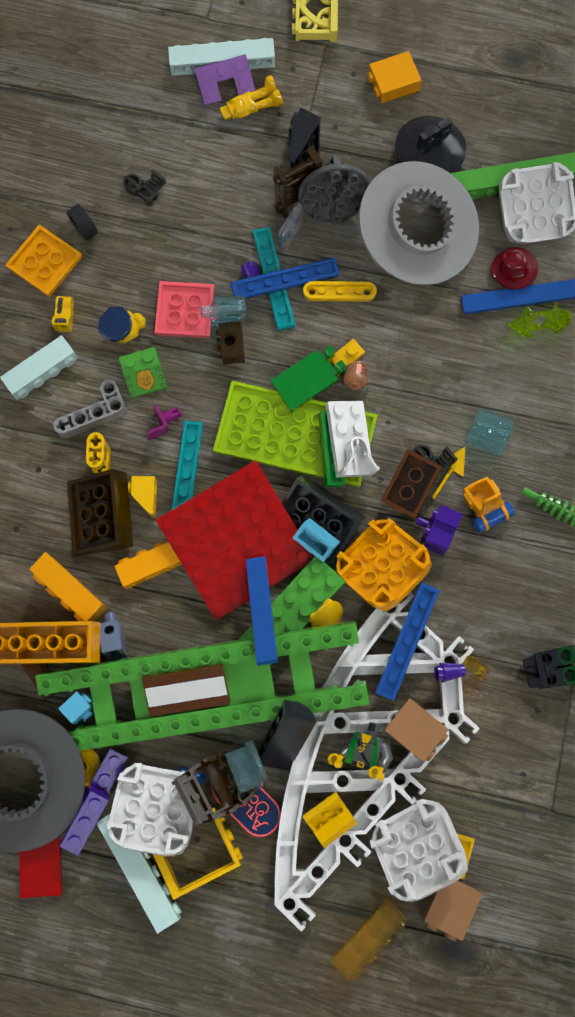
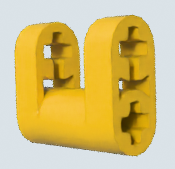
M98 432L91 433L87 438L86 463L94 474L99 473V469L103 466L105 468L102 469V472L110 470L111 450L102 434Z

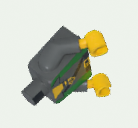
M369 722L367 733L356 731L338 754L333 753L329 755V764L332 765L334 763L335 768H341L343 759L345 763L369 770L368 775L372 780L375 777L379 781L383 780V773H387L393 756L389 739L379 736L381 724Z

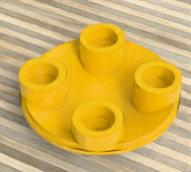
M326 599L323 605L310 615L309 622L312 623L311 627L338 624L343 613L341 604L337 601Z

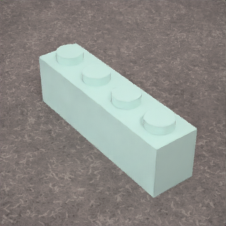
M61 335L0 378L16 400L22 399L34 388L41 387L50 377L57 376L60 370L74 364L78 357Z

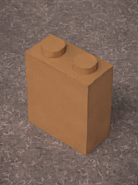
M409 698L383 731L421 762L427 760L429 762L436 753L434 748L437 744L442 745L448 738L446 733L449 729Z
M459 880L433 893L422 917L423 921L426 922L425 926L435 932L438 929L444 931V936L456 942V939L463 941L483 893Z

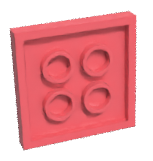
M160 281L155 335L210 339L215 285Z

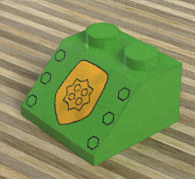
M155 347L119 357L131 398L167 388Z

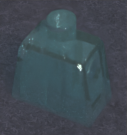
M245 296L216 297L210 306H201V317H210L212 326H219V323L242 322L246 315Z

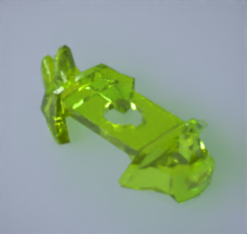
M554 302L553 309L532 312L527 306L521 312V316L514 319L512 323H508V326L516 330L518 335L528 338L533 337V334L529 333L530 331L554 328V333H557L571 324L572 313L566 309L558 308L557 302ZM538 316H545V322L542 325L534 323Z

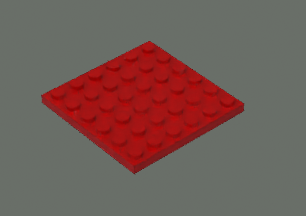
M256 460L155 520L215 620L250 600L246 559L266 557L269 587H272L307 566L314 558L312 553L308 552L293 539L298 529Z

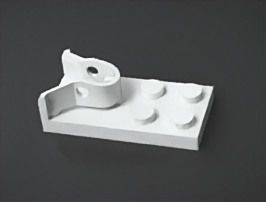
M363 401L327 402L325 405L336 477L372 476L380 468L371 457Z

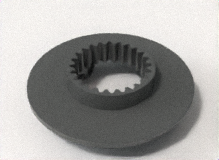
M10 709L0 711V755L13 751V753L20 751L21 755L28 753V759L34 758L33 764L40 765L38 772H43L40 780L44 781V784L40 785L43 791L38 793L39 798L25 810L20 809L16 812L13 809L8 812V807L1 809L0 804V850L19 852L42 847L56 839L69 827L83 800L85 768L75 740L57 721L36 711Z

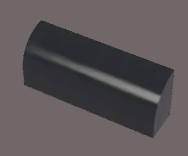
M283 700L258 748L259 765L290 770L293 761L297 758L316 724L315 715L307 706L299 702Z

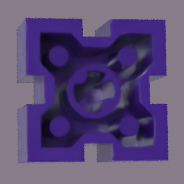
M441 505L439 510L434 509L429 521L421 517L417 518L416 524L426 528L420 541L424 542L423 545L427 550L444 556L461 520L462 513Z

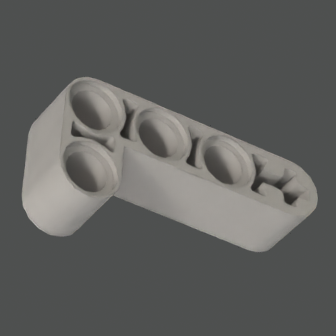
M105 380L102 382L100 391L104 398L103 401L56 419L53 427L57 434L64 439L70 438L124 416L126 406L114 381ZM114 388L112 393H106L107 389ZM114 405H121L118 410H112ZM98 411H103L102 416L95 417ZM86 418L84 423L77 424L79 419Z

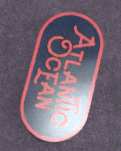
M256 782V791L252 799L230 815L251 835L264 837L276 830L280 823L281 813L277 802ZM212 788V794L214 798L221 805L214 789Z

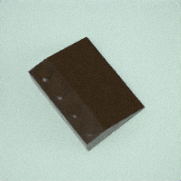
M110 469L68 481L73 556L118 551L133 547L127 473Z

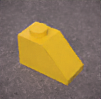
M132 476V481L128 483V493H131L133 499L152 518H156L157 480L155 476Z

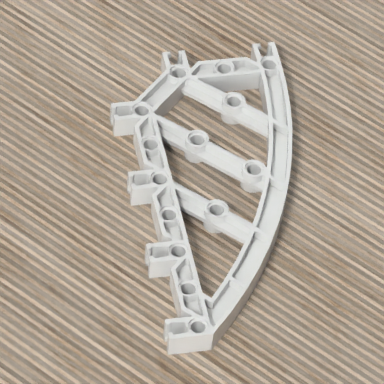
M411 592L406 596L407 599L395 606V612L388 613L376 609L358 631L359 644H353V647L347 646L323 687L331 686L334 683L338 685V688L346 687L352 676L383 675L391 654H366L389 624L401 632L408 612L401 613V611L413 599L414 595ZM425 625L423 630L424 639L419 640L417 648L422 653L413 654L405 674L434 673L435 665L444 663L445 657H451L454 664H462L474 649L471 646H466L464 648L466 652L460 658L453 653V649L457 644L465 642L459 636L444 651L443 641ZM461 677L444 683L439 681L441 709L425 710L449 729L446 733L448 738L442 745L438 743L434 748V751H436L435 755L449 741V731L463 744L468 743L470 738L464 736L458 730L462 722L472 729L471 732L473 734L480 729L464 714ZM334 710L313 713L316 718V724L297 758L292 763L285 790L279 823L275 864V906L301 932L305 928L306 922L303 921L301 923L294 915L298 908L303 909L309 914V921L316 916L315 912L301 898H310L340 864V852L355 866L359 867L362 859L359 857L356 860L349 850L357 844L364 850L366 858L371 853V850L355 835L367 834L395 802V790L412 805L417 801L415 800L416 798L414 796L411 798L404 791L409 782L419 789L418 793L420 795L426 790L410 773L421 772L429 762L427 760L421 762L410 752L394 769H388L387 773H383L384 779L381 781L376 777L372 780L368 775L369 770L311 772L324 734L355 733L356 731L367 732L369 722L381 724L379 732H384L383 730L390 723L392 716L397 714V710L333 713ZM450 713L456 714L458 718L455 725L448 721ZM338 717L345 720V726L342 729H338L334 725V720ZM398 773H402L405 777L402 785H397L394 781V777ZM341 775H345L348 778V784L345 787H340L337 784V778ZM374 791L352 815L358 824L343 834L350 836V844L342 846L339 842L340 836L323 848L305 869H296L300 821L306 793ZM370 804H376L378 807L377 814L369 815L367 807ZM316 866L323 869V874L320 877L312 875V869ZM287 898H292L295 901V906L292 909H287L284 906V901Z

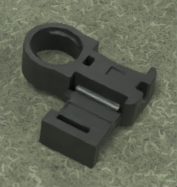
M153 169L151 170V179L146 180L145 183L136 174H129L123 180L126 192L134 197L136 195L146 201L148 207L153 204V199L156 200L158 198L157 192L166 183L165 178ZM130 181L135 188H128L126 185Z
M418 445L413 450V452L418 450L424 458L442 466L436 481L444 476L446 469L458 460L448 446L445 447L442 451L443 454L439 457L438 455L434 456L426 445ZM422 449L427 451L428 457Z

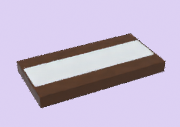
M223 664L142 677L150 717L226 705L231 702Z

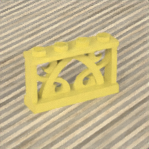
M293 0L296 8H293L292 19H296V23H292V34H296V41L330 40V42H337L338 0H320L323 4L330 5V7L322 9L317 17L306 7L310 0ZM323 14H327L329 16L328 18L323 17L322 19H320ZM305 22L308 24L306 28H309L313 23L314 27L312 29H302L301 25Z

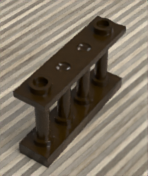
M313 146L306 150L305 161L290 170L281 173L277 166L274 167V207L277 213H281L284 218L288 217L287 207L299 201L298 191L303 180L310 173L322 167V159Z

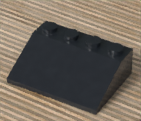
M300 108L299 112L295 113L291 119V168L305 161L306 150L312 146L320 156L321 117L303 108Z
M304 475L296 478L282 501L284 508L297 529L310 518L340 541L332 554L324 561L330 568L337 561L339 552L344 551L366 518Z

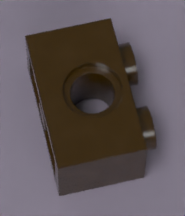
M241 321L219 323V330H216L217 341L221 342V347H218L219 359L222 358L223 365L244 363L245 354ZM228 341H234V342H235V343H234L233 345H231V346L226 345V342H228Z

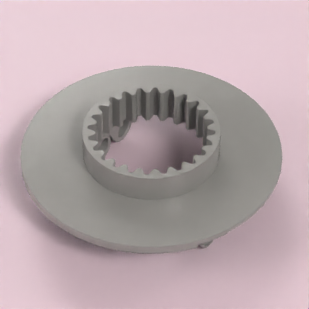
M416 161L402 162L390 166L371 181L360 202L358 224L366 251L376 265H379L385 272L399 280L417 285H432L447 281L464 269L476 250L479 237V220L474 202L465 187L453 175L438 166ZM410 199L415 203L425 202L430 206L441 208L440 214L445 215L443 221L447 223L444 224L446 230L443 232L444 236L435 245L431 244L429 247L427 244L421 247L420 243L414 245L412 239L408 241V235H402L403 229L398 228L400 222L396 220L399 218L397 212L400 210L399 206L403 201Z

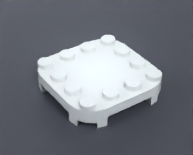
M554 162L548 165L522 169L516 168L501 179L499 196L505 234L510 242L529 244L560 239L570 235L575 230L573 172H570L561 163Z
M134 763V765L127 767L120 773L117 779L118 785L110 818L107 821L109 836L117 846L160 856H175L184 852L191 838L193 821L176 786L172 785V782L178 776L185 773V771L179 772L146 766L142 763Z
M421 799L409 808L375 824L376 828L373 831L372 840H370L371 848L375 849L390 886L388 890L391 895L408 902L421 900L455 883L467 872L468 865L465 851L447 811L440 803Z

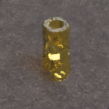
M466 656L463 662L464 666L474 676L482 680L486 679V672L490 671V668L482 664L474 656Z

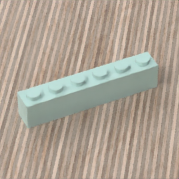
M273 38L168 47L172 76L196 74V68L246 54L250 69L275 67Z
M109 814L96 824L158 934L181 918L180 913L182 911L176 901L173 903L169 896L170 891L166 883L163 884L159 878L161 873L156 865L152 866L149 860L151 855L121 848L111 840L107 830Z

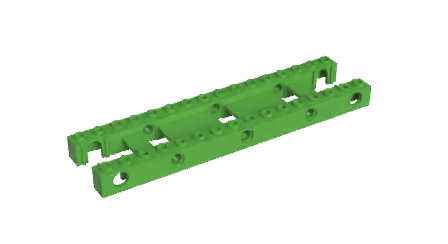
M356 621L275 634L277 657L289 655L295 689L294 694L275 695L270 664L258 666L256 663L254 637L45 671L35 675L38 695L49 696L52 693L73 692L76 689L90 687L96 724H81L75 730L68 731L80 751L273 720L283 700L299 702L307 706L313 713L369 705L366 680H356L354 685L338 688V685H335V683L328 687L315 688L309 654L310 651L322 649L328 651V648L347 645L353 647V644H359ZM223 664L231 700L230 704L150 717L142 683L143 676ZM130 681L135 720L122 721L116 719L111 684Z

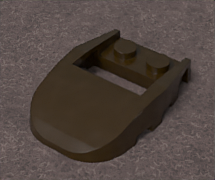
M233 751L222 752L216 756H208L202 759L172 782V785L176 786L193 821V827L217 820L237 811L240 806L252 799L256 791V781L246 760L240 754ZM202 771L205 772L223 807L213 812L195 776Z

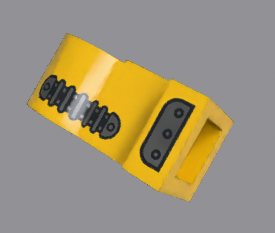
M56 297L54 317H52V326L55 331L72 332L74 316L73 297Z

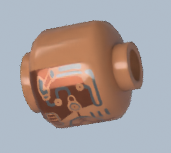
M353 361L346 365L343 377L344 383L352 390H358L366 386L369 375L368 367L361 361Z

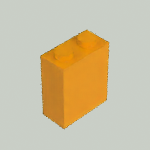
M409 51L369 64L367 78L369 83L373 84L374 95L376 98H379L381 104L420 91L422 80Z

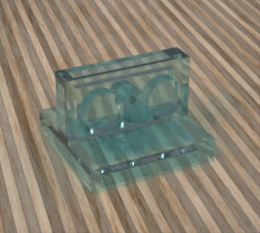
M480 407L465 443L501 456L512 434L515 421Z
M253 740L246 742L244 747L225 754L239 794L254 788L259 790L266 787L268 778Z

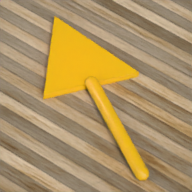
M466 446L454 453L458 460L449 467L432 499L437 497L452 471L462 477L464 476Z

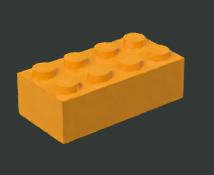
M45 552L29 568L33 573L31 577L43 587L47 586L45 590L57 600L60 598L61 601L59 603L71 613L74 611L75 614L73 616L78 621L98 622L109 610L48 553Z

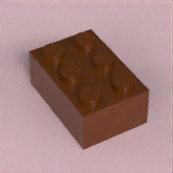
M407 449L381 501L416 519L442 470V466Z

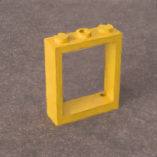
M216 807L212 808L213 812L217 811ZM225 817L214 821L233 861L180 888L167 857L153 854L173 900L242 864L243 856L239 848H235L232 840H234L230 828L226 829L223 824L226 821Z

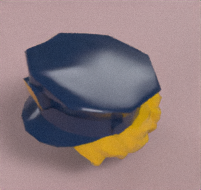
M122 306L109 307L99 318L98 331L106 340L125 344L139 335V331L145 327L146 319L139 313L133 314L130 311H126Z

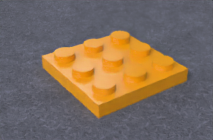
M38 225L5 266L50 298L83 255L53 233Z

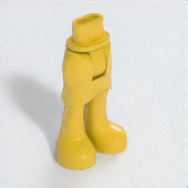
M269 75L265 78L262 88L253 92L248 91L232 98L229 102H226L225 106L220 107V111L224 120L230 118L234 120L247 117L261 109L283 106V100L279 90L276 89L272 75ZM269 96L268 98H265L261 101L254 102L255 100Z

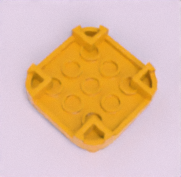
M390 518L388 520L374 521L373 519L368 523L369 527L344 553L342 551L339 552L336 563L337 573L346 581L345 584L372 607L383 612H387L397 606L427 575L432 566L427 548L403 531Z

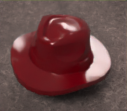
M509 247L494 258L491 264V274L503 287L513 290L524 289L536 279L539 265L533 254L526 249Z

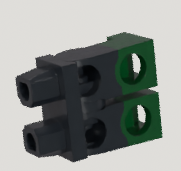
M574 645L537 652L523 659L525 670L535 668L536 676L527 677L528 687L541 690L575 685V666L557 668L558 666L575 664Z

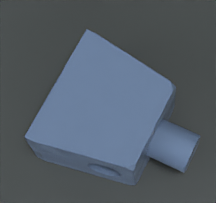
M115 613L104 614V623H101L100 631L102 654L108 661L128 658L122 625L116 620Z

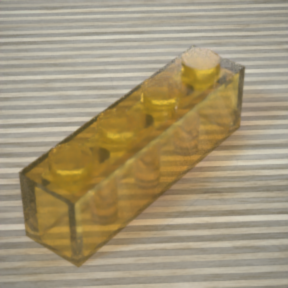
M387 898L330 958L331 963L348 981L352 978L354 980L357 979L363 972L362 967L367 962L369 964L373 962L378 955L376 952L381 947L385 948L392 941L391 936L395 931L399 933L406 926L407 923L405 921L407 917Z

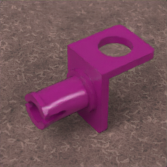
M157 405L154 406V414L160 427L148 431L147 440H152L167 433V423L182 417L178 406L163 413Z

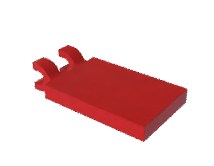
M61 835L42 847L28 851H19L20 898L59 896L63 894Z

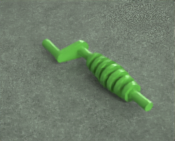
M524 487L521 494L536 501L537 507H540L542 504L544 505L542 509L544 512L548 508L551 509L549 512L551 517L557 512L556 520L559 521L563 515L565 516L562 521L566 524L570 519V525H575V513L573 512L575 506L571 505L569 509H566L569 502L564 501L562 506H560L559 504L562 499L557 498L553 502L554 496L550 495L547 499L545 498L547 493L538 494Z

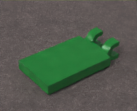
M331 345L321 354L318 350L314 351L270 380L291 412L337 383L338 378L336 376L346 370V365L342 360L334 366L328 361L335 356V350Z

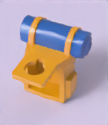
M488 477L480 479L464 488L463 499L468 507L475 512L476 517L472 519L474 529L479 533L487 531L515 515L512 505L509 502H503L499 488Z

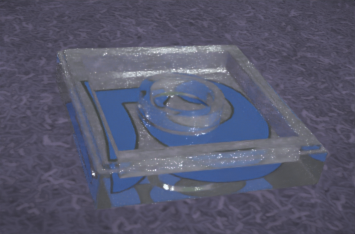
M298 202L279 230V249L283 251L287 250L303 224V205Z

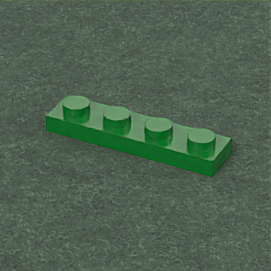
M321 411L318 413L325 487H344L346 485L345 477H336L327 411Z

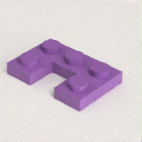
M246 54L195 69L205 105L222 101L217 83L234 78L238 96L248 91H255Z

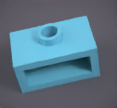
M310 518L301 525L293 536L295 541L322 562L332 554L340 543L339 540Z
M76 691L58 709L72 724L80 725L93 715L92 696L89 693Z

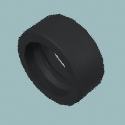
M79 204L66 212L71 223L84 240L88 241L98 234L95 224Z

